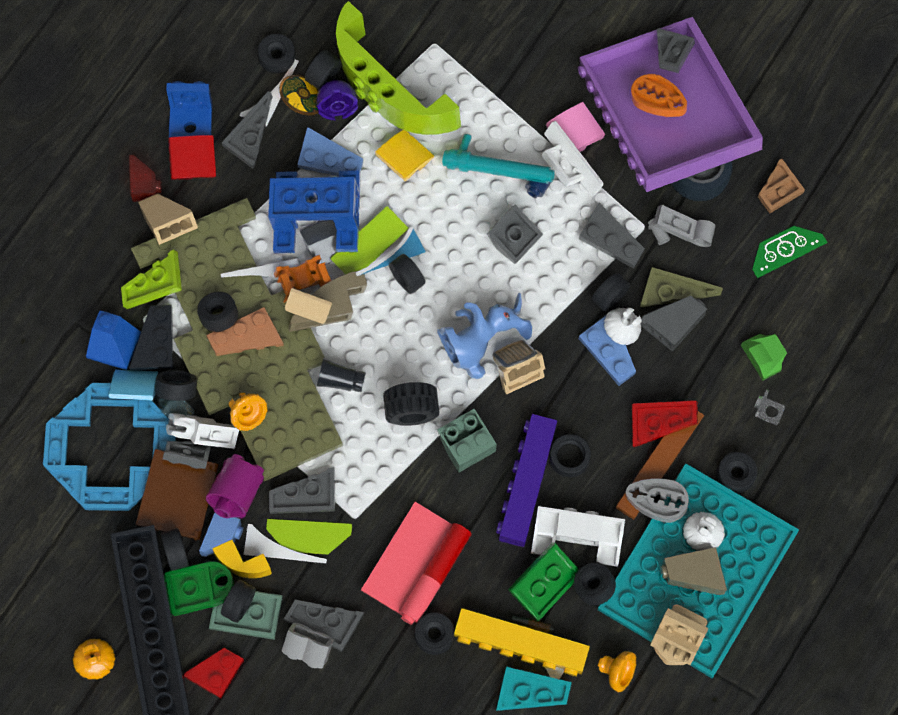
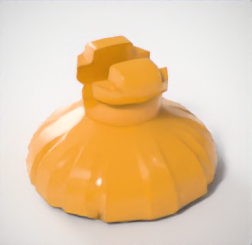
M239 393L240 398L236 401L232 398L229 402L231 423L240 431L252 430L265 419L268 411L267 403L258 394L251 393L246 395V393Z
M101 639L86 640L74 652L73 664L75 670L79 675L87 679L97 680L103 678L110 673L115 664V654L112 646Z
M624 651L615 659L604 656L598 662L600 672L609 675L610 686L615 691L622 692L625 690L633 678L636 668V655L633 652Z

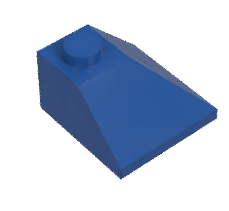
M100 310L91 331L86 358L127 370L138 344L141 331L122 317Z

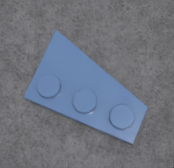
M307 127L298 161V168L339 176V171L360 170L361 173L363 158Z
M605 316L579 335L578 339L617 385L620 386L632 377L636 370L626 345L614 342L606 333L604 327Z

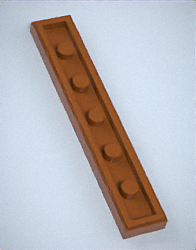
M698 411V424L664 436L633 483L646 479H662L704 415ZM635 489V492H630L633 494V498L641 495L638 489ZM626 493L616 506V509L633 520L640 512L627 500Z

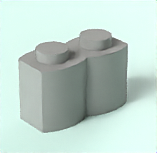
M293 623L288 629L282 652L290 659L302 660L312 668H323L328 660L334 639L324 633L313 631L305 625Z

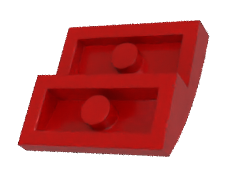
M213 135L168 138L171 180L216 177Z

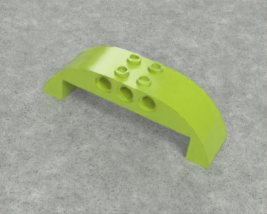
M349 1L345 3L337 21L336 38L344 75L355 89L356 95L361 100L365 99L373 112H378L388 122L402 130L422 135H437L458 130L461 127L459 106L448 95H442L428 108H425L357 42L366 35L363 16Z

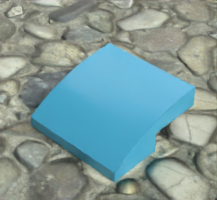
M115 370L109 398L153 400L158 371Z

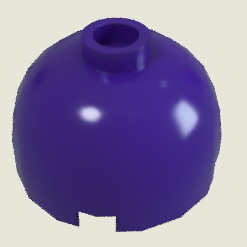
M333 80L322 85L319 89L316 104L318 112L323 118L336 120L335 116L343 115V119L353 115L358 109V98L350 84L342 80Z

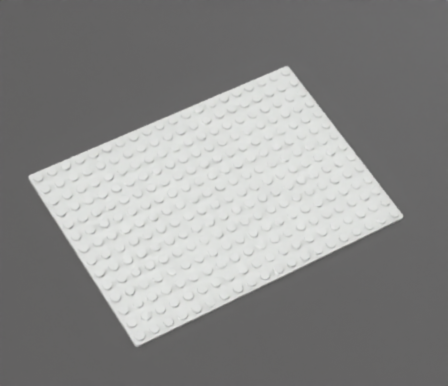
M432 44L396 78L425 108H428L444 94L448 95L459 106L461 127L458 130L437 135H422L408 132L434 155V158L421 171L417 170L405 182L375 155V151L394 135L402 131V129L388 122L378 112H373L369 105L331 140L363 158L360 177L359 231L388 206L408 228L413 227L426 251L410 258L420 269L426 282L416 292L410 294L405 291L394 278L389 265L364 274L367 282L364 293L349 296L353 308L351 320L311 328L326 359L344 366L356 368V371L366 372L362 391L355 392L351 389L350 392L330 387H317L322 365L308 371L343 442V446L297 467L307 476L319 474L334 467L335 502L354 519L358 518L439 436L437 429L455 420L499 376L498 366L492 356L494 352L520 340H524L530 345L615 260V258L579 240V235L599 202L635 239L643 232L645 227L642 222L604 189L601 188L595 196H591L581 182L565 187L556 174L543 197L533 198L526 192L525 185L528 180L475 171L462 172L457 168L450 170L443 166L444 151L450 149L458 150L465 134H469L472 137L467 149L472 154L546 167L550 166L541 155L545 150L554 146L437 44ZM300 169L297 172L298 178L339 177L306 169ZM269 199L255 212V220L239 227L241 235L257 266L297 259L300 266L306 260L312 259L300 231L325 220L297 221L295 253L273 252L274 230L268 219ZM514 204L543 233L540 239L516 264L500 253L487 235ZM407 231L404 232L373 263L379 261L387 254H389L394 248H396V246L405 237ZM333 261L325 265L331 280L345 275ZM262 276L271 296L283 291L281 283H277L278 278ZM315 285L312 287L301 289L299 291L312 294L316 290H318L320 286ZM172 293L167 295L157 306L172 305L173 351L182 358L174 338L192 331V328L176 294ZM518 293H521L522 307L520 314L517 316L531 322L532 337L526 340L516 328L497 332L488 341L485 355L479 362L486 372L480 379H473L465 369L456 368L447 355L437 329L453 327L457 334L469 327L471 324L465 316L458 317L455 315L456 311L465 309L464 304L466 302L476 304L485 318L489 308L496 304L514 309ZM409 382H423L436 386L440 414L434 420L412 426H400L386 421L383 400L384 391L395 385Z

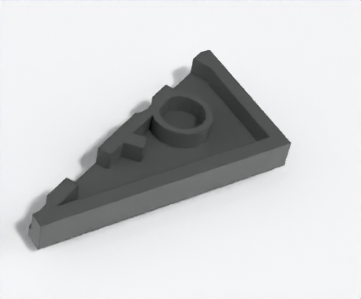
M269 91L222 142L224 148L252 169L256 165L273 98L272 93Z

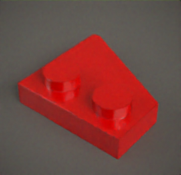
M223 648L184 674V678L222 698L244 659Z

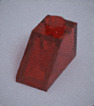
M129 155L132 201H142L161 193V181L157 180L155 172L134 155Z

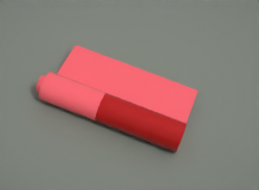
M414 502L361 591L402 615L401 619L410 625L417 623L424 615L472 533L460 524H451L417 502Z

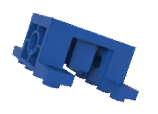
M360 170L339 171V177L298 178L297 172H276V178H270L268 219L274 230L273 252L295 253L297 221L333 220L337 229L336 251L358 252Z

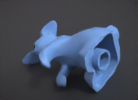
M518 293L514 309L496 304L489 308L485 318L476 304L466 302L464 304L465 309L456 311L455 315L458 317L465 316L471 324L469 327L457 334L453 327L437 329L447 355L456 368L465 369L473 379H480L486 372L479 362L485 355L488 341L497 332L516 328L526 340L532 337L531 322L517 316L520 314L522 307L521 293Z

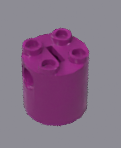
M234 454L232 458L224 461L221 472L216 476L206 495V501L220 517L244 518L255 498L259 485L264 480L262 475L264 469L259 465H252L246 462L242 456Z

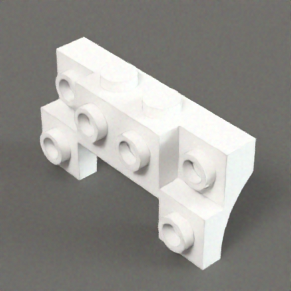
M538 506L531 554L541 555L552 542L555 543V540L597 546L596 563L618 567L625 519L600 516L599 513L594 511L580 513L573 508L560 510Z

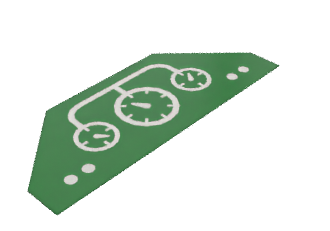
M793 226L759 244L752 270L756 277L759 278L828 242L821 233Z

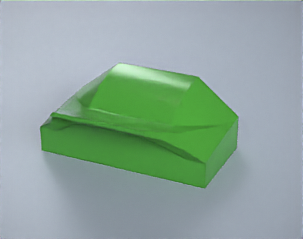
M758 334L742 342L741 347L762 381L782 370V362L787 352L776 334Z

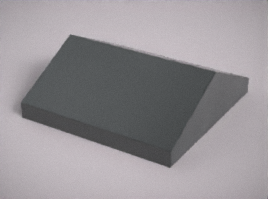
M514 204L487 235L495 248L516 264L540 239L543 233Z
M325 220L300 231L311 257L320 255L321 260L319 264L324 262L325 265L332 262L331 258L337 253V229L333 220Z

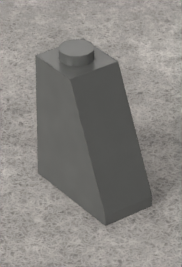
M689 296L644 315L641 326L673 352L702 320L707 308H705V304L700 299H694L692 296Z

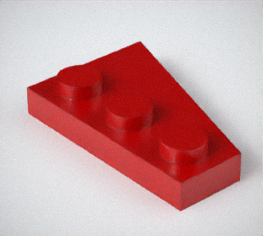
M678 401L632 404L633 447L698 424V402Z

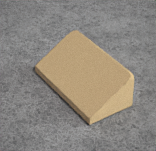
M291 288L285 310L324 324L332 303Z

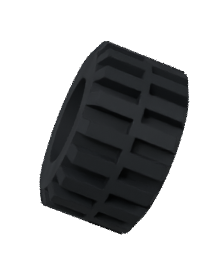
M423 382L403 383L395 385L383 393L385 419L389 423L400 426L419 425L434 420L440 414L437 388L432 384Z

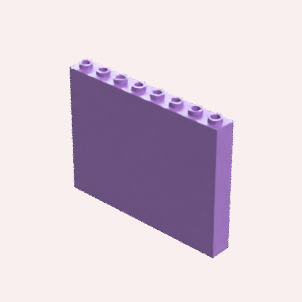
M693 17L660 28L693 37L695 40V44L679 73L659 68L657 30L580 57L579 75L581 78H585L589 93H593L595 96L594 101L597 108H601L603 111L602 116L605 123H609L611 126L610 130L613 138L618 139L622 154H626L628 157L627 162L630 169L635 170L637 182L640 186L643 185L646 192L762 150L763 137ZM646 74H656L664 77L683 93L687 100V112L680 117H665L638 109L631 99V87L634 81Z

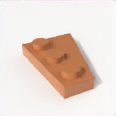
M264 307L237 320L227 330L212 332L206 335L216 356L240 353L250 349L260 350L270 346H284Z

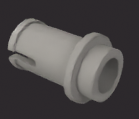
M653 218L648 222V229L652 230L658 244L662 245L671 238L666 231L653 226L655 219Z

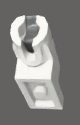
M169 414V423L166 425L168 435L190 439L194 444L235 449L239 430L233 425L216 423L214 419L192 415Z

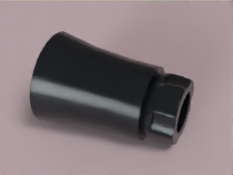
M323 358L317 387H330L350 392L352 389V391L361 392L366 372L356 371V368L344 366Z

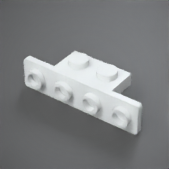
M556 121L552 122L544 134L554 147L545 150L541 156L551 169L555 171L556 176L565 187L581 182L589 194L595 196L603 186L602 180Z

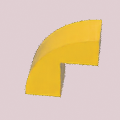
M233 540L212 548L218 562L225 565L235 575L245 578H261L272 574L264 554L243 562Z

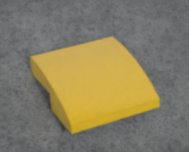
M405 130L394 135L375 151V155L405 182L417 170L421 171L434 158L430 151Z

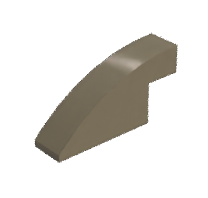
M358 271L351 272L335 278L320 287L311 295L332 303L326 322L321 324L294 314L288 326L289 332L351 320L353 308L349 296L365 292L367 287L365 275L357 276L356 272Z

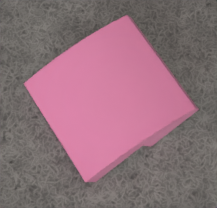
M583 102L571 107L546 123L548 128L552 122L556 121L579 152L585 150L587 145L601 140L605 136L604 131Z

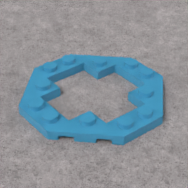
M91 383L80 396L75 397L63 408V411L46 423L43 465L85 510L129 511L143 498L150 467L130 466L129 487H87L88 467L66 465L69 426H91L92 406L134 407L133 427L154 428L153 455L155 449L165 451L167 441H176V437L168 435L166 431L169 419L152 400L109 398L111 383Z

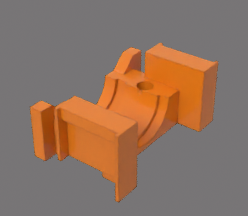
M320 255L306 260L305 263L297 267H276L274 276L275 278L279 277L277 283H281L286 295L283 302L288 300L291 288L301 290L315 285L322 287L332 281L325 262L319 264L321 260Z

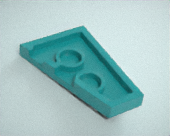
M506 667L496 711L566 705L572 682Z

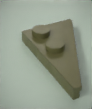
M652 267L640 307L674 303L689 296H692L694 299L720 296L723 288Z

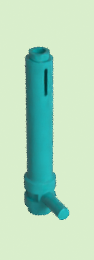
M469 134L463 136L458 150H445L443 154L442 164L450 170L457 168L462 172L475 171L545 184L553 182L555 171L551 170V167L472 154L467 151L472 139Z

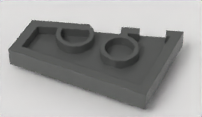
M600 202L579 235V240L632 268H635L645 249Z
M332 467L325 472L313 474L303 480L270 490V514L335 511V468Z
M295 600L284 621L290 624L299 623L313 631L332 637L334 639L332 647L342 652L363 617L364 612L348 611L343 608L322 606L321 604Z

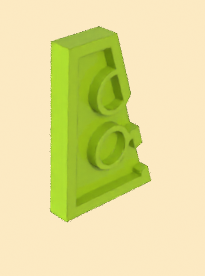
M171 250L167 253L168 256L161 262L159 260L152 264L153 267L146 273H140L121 287L123 307L130 309L182 290L177 251Z

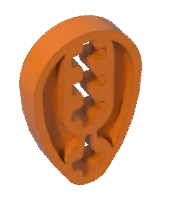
M646 74L637 78L632 84L631 99L638 109L665 117H680L687 112V100L683 93L664 77L656 74Z

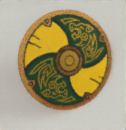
M290 75L281 81L279 93L284 103L290 109L303 115H316L319 113L316 104L319 90L305 81L304 76Z

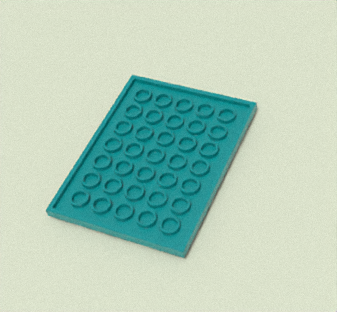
M685 464L675 480L688 493L689 503L685 515L681 519L670 523L655 519L651 520L615 579L616 588L613 596L607 602L601 604L598 607V611L652 642L667 609L672 610L674 605H680L706 618L708 621L706 627L709 629L690 666L713 678L799 529ZM671 497L663 500L667 506L672 502ZM680 499L677 502H672L675 503L676 508L683 505ZM694 513H712L724 526V539L720 546L716 548L727 588L724 595L668 585L666 578H662L660 566L663 565L664 558L697 551L686 542L683 534V528L687 519Z

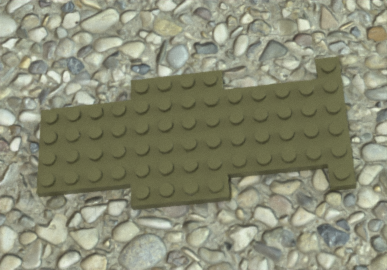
M246 198L195 220L198 226L195 230L160 245L156 238L131 248L140 269L154 264L158 260L161 262L168 256L167 253L173 249L178 252L182 290L175 292L192 331L174 338V342L188 372L194 374L197 378V391L208 414L211 415L224 408H230L229 402L232 398L234 401L240 398L239 393H246V395L251 393L258 394L265 399L268 411L263 422L252 430H241V434L256 465L264 469L262 475L264 476V481H267L342 447L343 442L308 372L322 365L323 358H325L311 328L289 332L288 326L294 314L285 310L286 302L283 301L286 295L284 290L271 296L262 276L258 275L221 277L222 273L257 267L238 226L256 219V215ZM213 292L229 294L234 299L238 310L237 320L264 307L284 346H270L260 350L250 349L240 353L216 356L206 336L213 331L207 330L201 324L197 313L200 300ZM216 309L212 314H220L223 309Z

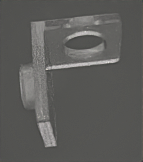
M766 389L764 396L759 395L754 407L758 408L755 417L778 425L785 406L767 399L769 390ZM769 406L775 407L778 410V415L773 418L767 416L766 408Z

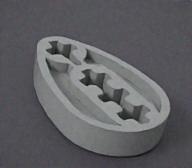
M646 479L632 483L626 489V498L635 509L661 522H675L681 519L688 509L689 498L686 489L680 483L673 480ZM635 489H638L641 495L633 498V494L630 492H635ZM656 494H659L662 500L654 503V499L651 497H656ZM667 497H671L672 502H677V500L680 499L682 500L683 505H680L679 508H676L675 503L671 502L667 506L665 505L663 500H666Z

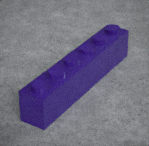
M532 414L531 420H526L523 431L527 433L525 441H520L518 452L522 453L520 461L515 460L513 473H516L515 480H510L507 493H511L509 501H504L502 513L505 514L504 521H499L496 531L497 534H500L499 541L520 547L525 546L557 420Z

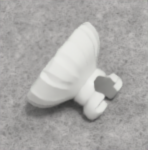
M616 308L606 315L604 327L606 333L614 342L629 345L638 339L641 333L642 319L633 313L634 309Z
M700 512L694 513L687 519L683 528V534L686 542L693 549L700 551L719 547L724 539L725 529L722 522L714 514Z

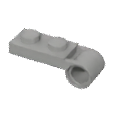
M664 205L657 207L653 226L701 247L711 246L716 226L713 222L707 220L696 221Z

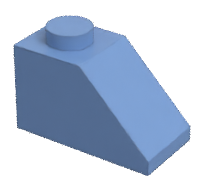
M214 513L199 550L201 556L207 557L214 554L212 548L225 542L239 540L243 532L240 519L223 518Z

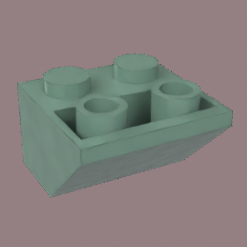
M475 409L437 429L445 450L458 472L496 452L497 444Z

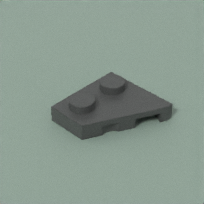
M658 28L659 68L679 73L695 44V40L693 37Z
M167 441L163 459L174 464L189 465L195 469H206L211 446H194L192 441Z

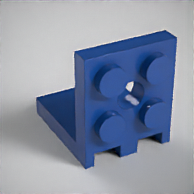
M181 81L167 83L166 91L170 105L169 138L211 135L213 104L209 84L200 81L194 83H183ZM193 125L196 127V130L193 133H187L185 128Z

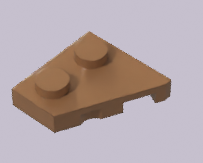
M781 159L759 193L758 198L767 211L772 213L803 194L805 189L783 159Z

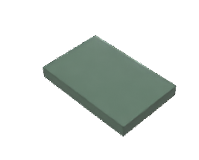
M255 591L254 598L247 612L238 623L221 615L223 604L215 606L212 609L209 629L275 640L283 596Z

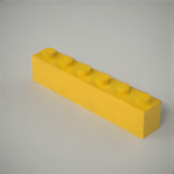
M461 609L454 632V637H457V641L470 645V642L479 644L478 647L491 651L494 648L500 650V654L507 657H513V654L522 657L521 660L534 664V661L543 663V667L555 670L556 667L562 668L565 674L577 676V673L582 674L590 647L466 609Z

